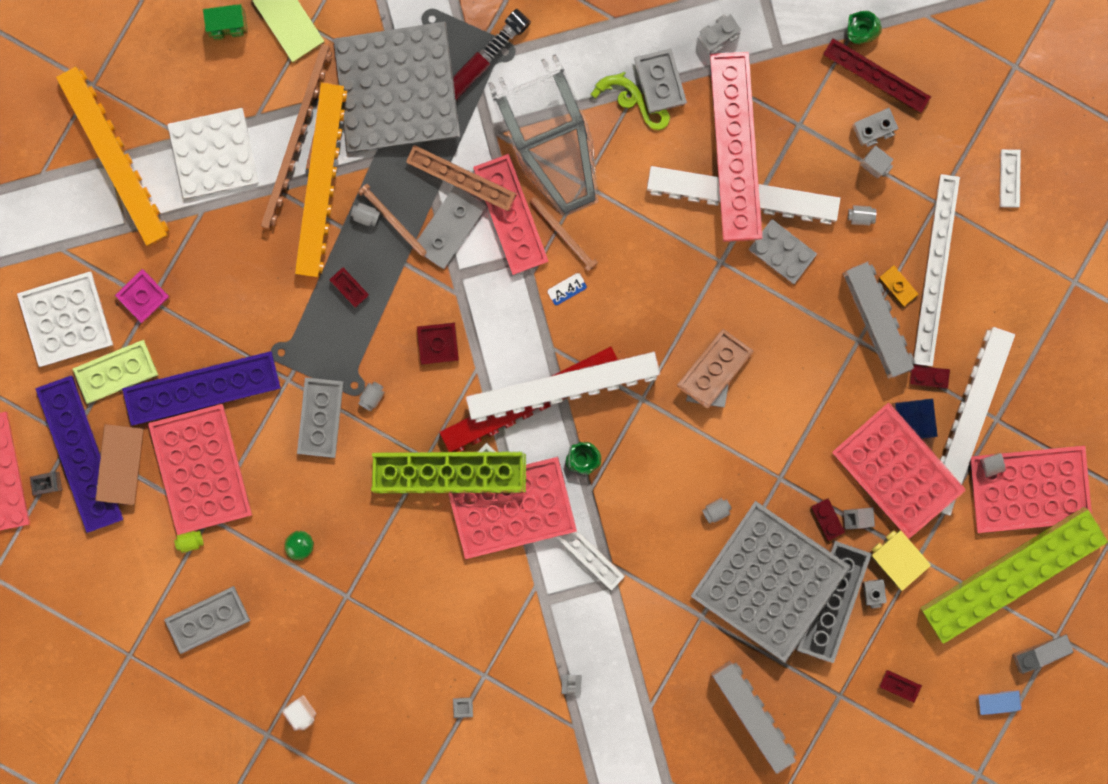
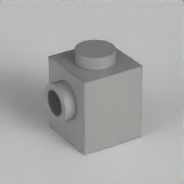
M883 579L863 581L866 605H870L871 608L882 607V603H887Z

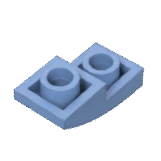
M1019 690L980 694L978 696L981 715L1022 710Z

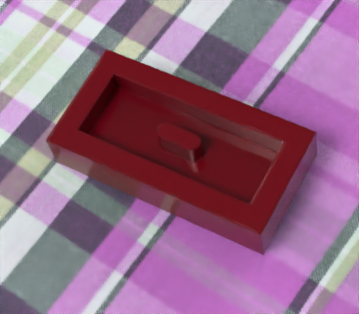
M344 267L329 279L355 308L369 296Z
M913 365L914 368L910 371V385L948 388L950 369Z
M829 498L811 506L827 541L845 533Z
M886 669L878 687L915 703L922 685Z

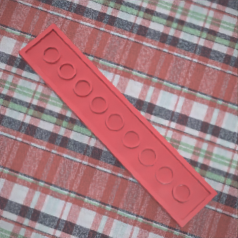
M749 52L710 54L723 242L762 240Z

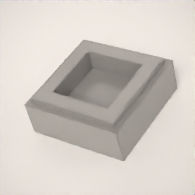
M472 697L453 698L454 718L473 717Z

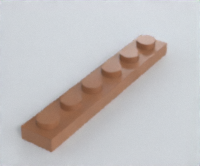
M416 145L413 146L406 163L507 211H510L517 196V193Z

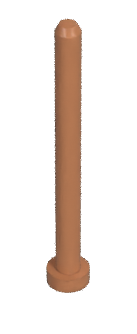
M365 184L358 191V194L360 196L364 195L420 256H425L427 252L423 246L369 190L371 187Z
M533 197L530 200L531 204L587 265L585 269L590 271L598 262L595 259L592 260L539 200Z

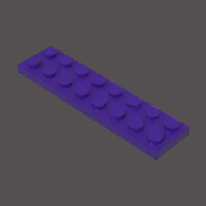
M270 351L122 388L130 423L133 426L281 389L273 354Z
M71 375L35 388L86 532L89 533L124 520L119 504L95 501L101 454L73 376Z

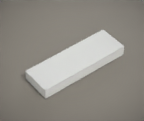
M1000 150V207H1020L1021 150Z

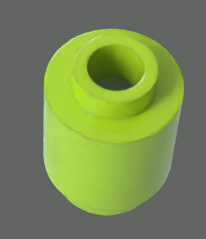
M194 530L179 534L177 539L174 540L176 550H180L181 553L200 549V546H204L200 531L196 532Z

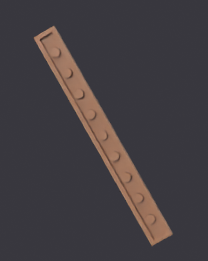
M321 44L261 224L263 228L270 229L271 226L276 224L278 216L275 213L277 207L281 208L284 197H281L283 189L287 190L290 179H287L289 171L293 172L296 161L293 159L295 153L299 154L302 146L300 139L302 135L305 136L308 128L306 121L308 117L311 118L314 110L312 103L314 99L317 100L320 92L318 85L320 81L324 80L326 74L324 67L326 63L330 62L332 56L330 47Z

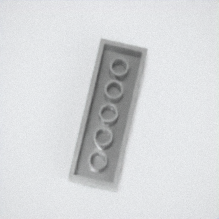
M866 262L844 272V278L888 379L913 369V364H915L914 358L911 353H907L905 348L907 342L904 336H900L897 330L900 327L897 319L892 318L890 314L892 308L889 301L883 298L882 293H884V289L881 283H877L874 277L877 275L874 266Z
M833 540L829 552L850 565L851 568L795 648L797 651L831 663L835 661L871 557V553Z
M728 661L711 673L776 774L796 762L794 758L796 755L795 751L789 743L785 745L783 741L786 739L778 727L775 729L772 725L775 723L774 719L768 711H763L762 707L765 705L758 695L754 696L751 691L754 689L747 678L743 680L740 676L743 672L738 664Z

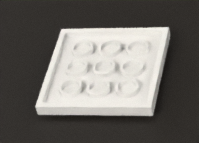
M243 108L168 124L184 199L259 183Z
M91 271L17 293L39 367L114 345Z

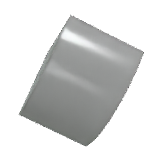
M1002 453L980 459L986 478L1005 472Z
M873 508L844 510L845 529L875 527Z

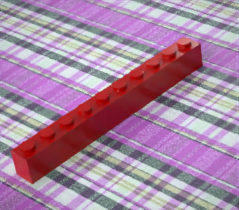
M610 346L552 376L618 361V358ZM551 401L544 402L543 407L535 409L532 408V405L524 407L525 411L514 413L513 410L506 411L505 416L495 418L494 414L487 416L488 420L476 422V419H471L470 416L439 433L449 452H461L465 450V445L471 443L473 446L482 441L481 437L487 434L491 437L499 433V428L505 426L507 429L517 424L515 420L521 417L525 420L534 415L533 411L537 409L543 411L551 407Z

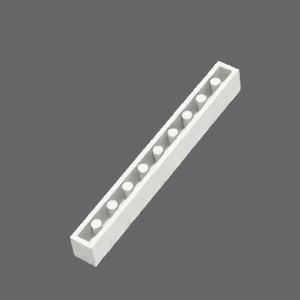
M651 166L647 191H651V195L661 196L664 193L669 194V198L680 199L682 196L688 197V201L691 202L706 200L707 204L716 206L720 203L719 177ZM758 184L760 210H764V214L775 215V212L783 213L782 216L786 218H794V215L801 216V220L804 221L819 219L820 223L829 225L837 221L840 204L839 197Z
M991 327L990 330L985 332L983 338L986 341L984 348L979 349L977 355L979 362L971 371L970 376L973 377L971 384H967L964 395H966V398L958 407L957 412L960 414L958 420H954L952 424V437L948 438L944 448L947 449L945 456L940 458V461L961 484L1015 334L996 327ZM956 499L940 513L951 515Z
M655 352L467 396L466 399L471 419H476V422L488 420L487 416L493 414L497 418L505 416L506 411L513 410L514 413L525 411L524 407L531 405L535 409L543 407V403L551 401V404L563 402L562 398L570 397V400L581 398V394L586 392L589 395L600 393V389L607 388L608 391L619 389V384L626 383V386L638 384L637 380L645 379V382L656 380V376L660 375Z

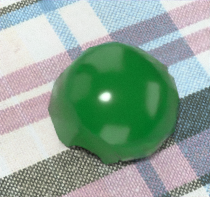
M305 531L291 533L284 543L286 555L292 560L301 561L306 559L314 548V541L311 535Z

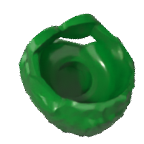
M859 11L849 15L847 36L854 44L859 45L872 42L881 34V21L871 11Z
M590 442L573 444L570 446L566 456V467L572 472L591 474L601 465V453Z

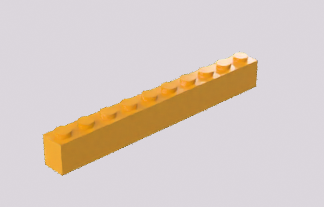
M75 66L57 76L56 78L146 246L150 247L169 237L167 232L170 229L165 220L161 222L158 216L161 214L156 204L152 205L149 199L152 196L148 188H143L140 183L143 179L138 170H133L131 166L133 160L129 153H124L122 149L124 144L119 136H115L113 123L105 118L106 110L102 103H97L95 99L97 93L92 86H88L86 82L88 77L85 71Z
M321 83L295 274L318 277V273L322 274L324 262H320L321 254L325 255L326 250L323 236L328 235L329 224H325L326 216L330 217L332 206L328 205L329 197L333 198L334 186H331V178L336 177L337 167H333L334 159H338L339 148H336V142L341 140L342 129H338L339 121L344 119L345 110H341L342 102H346L347 91L341 85Z

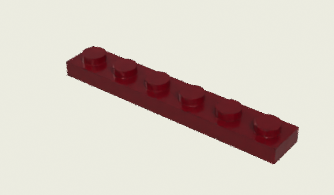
M832 38L823 53L824 57L920 114L931 98L930 95Z

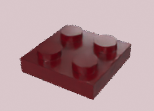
M455 322L417 326L421 365L459 361Z

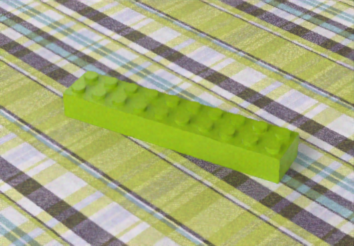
M1082 507L925 604L920 609L940 641L944 644L1108 543L1090 511Z

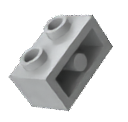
M724 14L716 20L714 26L710 27L708 25L700 30L701 34L698 40L708 54L711 52L715 54L724 48L723 44L726 42L732 43L738 39L741 28L731 14L727 17Z
M890 108L857 121L852 125L861 146L866 144L867 147L878 143L877 139L881 137L888 139L894 136L895 131L899 129ZM865 130L869 131L870 135H867Z

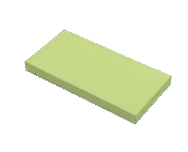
M252 0L292 62L297 61L325 42L298 0Z
M144 340L73 368L86 404L122 391V388L134 386L158 376Z

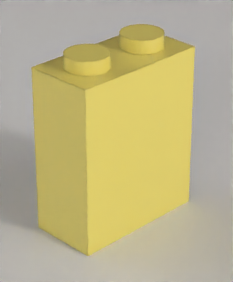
M893 530L886 536L887 540L883 544L879 542L871 549L873 552L871 557L894 584L903 591L927 570L931 564L901 530L897 532Z

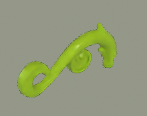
M626 72L605 76L594 85L595 88L590 95L595 99L606 89L612 90L611 86L613 85L627 88L631 92L632 97H626L627 91L621 92L618 95L620 106L631 108L637 102L645 122L654 130H662L669 124L670 115L667 110L651 113H658L661 116L659 123H654L650 120L643 96L639 88L631 80L624 77Z

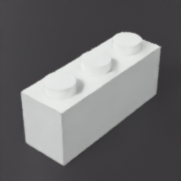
M304 695L283 710L296 730L298 728L303 730L312 724L315 720L314 716L317 714Z

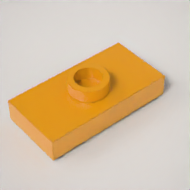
M894 265L879 277L903 307L918 295L917 291Z

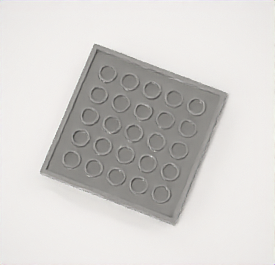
M446 22L334 39L339 85L344 86V90L347 91L346 102H342V110H345L343 120L348 153L460 137Z
M755 501L691 597L783 662H787L851 566Z

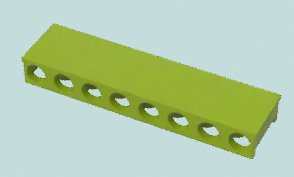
M523 452L372 453L373 479L371 491L374 493H526V454Z

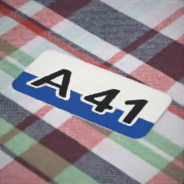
M576 273L548 289V294L553 303L559 305L585 290L587 285L581 275Z

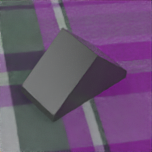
M50 472L30 477L33 496L62 491L60 472Z

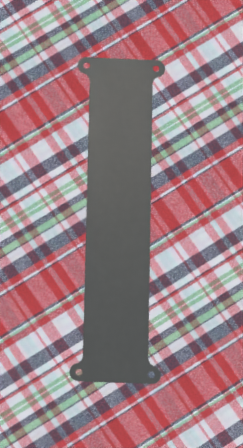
M428 9L422 15L423 25L431 24L428 20L431 15L436 17V21L433 23L446 22L453 76L476 52L485 49V45L488 46L489 41L492 42V38L496 37L437 9ZM506 42L504 44L505 47L501 48H507L509 54L503 55L501 53L502 50H499L498 54L491 58V65L459 97L456 106L460 137L379 148L375 153L360 189L365 184H368L371 187L369 190L415 239L418 237L443 180L406 163L413 146L416 145L445 160L452 161L494 66L499 62L511 61L516 54L515 47L510 42ZM358 193L293 337L287 342L274 344L271 349L276 362L311 378L343 381V392L352 396L360 395L365 389V382L358 373L359 365L412 250V246L381 213L375 226L370 225L369 227L353 221L354 217L350 215L354 205L358 206L359 203L376 208L364 195L360 196ZM342 267L369 294L356 308L329 280ZM279 349L285 350L284 356L278 355ZM352 382L358 383L357 389L351 388Z

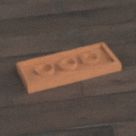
M722 329L677 384V387L708 409L754 351Z
M104 425L95 501L134 505L143 429Z

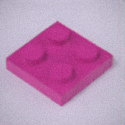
M144 269L135 275L115 295L141 323L150 317L170 297Z

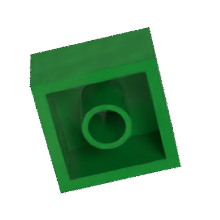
M241 4L203 9L205 30L210 38L213 37V40L225 39L227 35L242 37L244 33H248L246 13Z

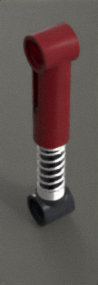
M515 9L510 13L504 22L503 30H499L500 33L496 34L495 38H492L493 41H489V45H485V49L476 52L453 76L456 103L459 97L491 65V58H494V55L498 54V51L502 50L503 46L505 47L504 44L506 42L509 43L508 40L512 39L516 34L521 35L529 27L531 21L519 9Z

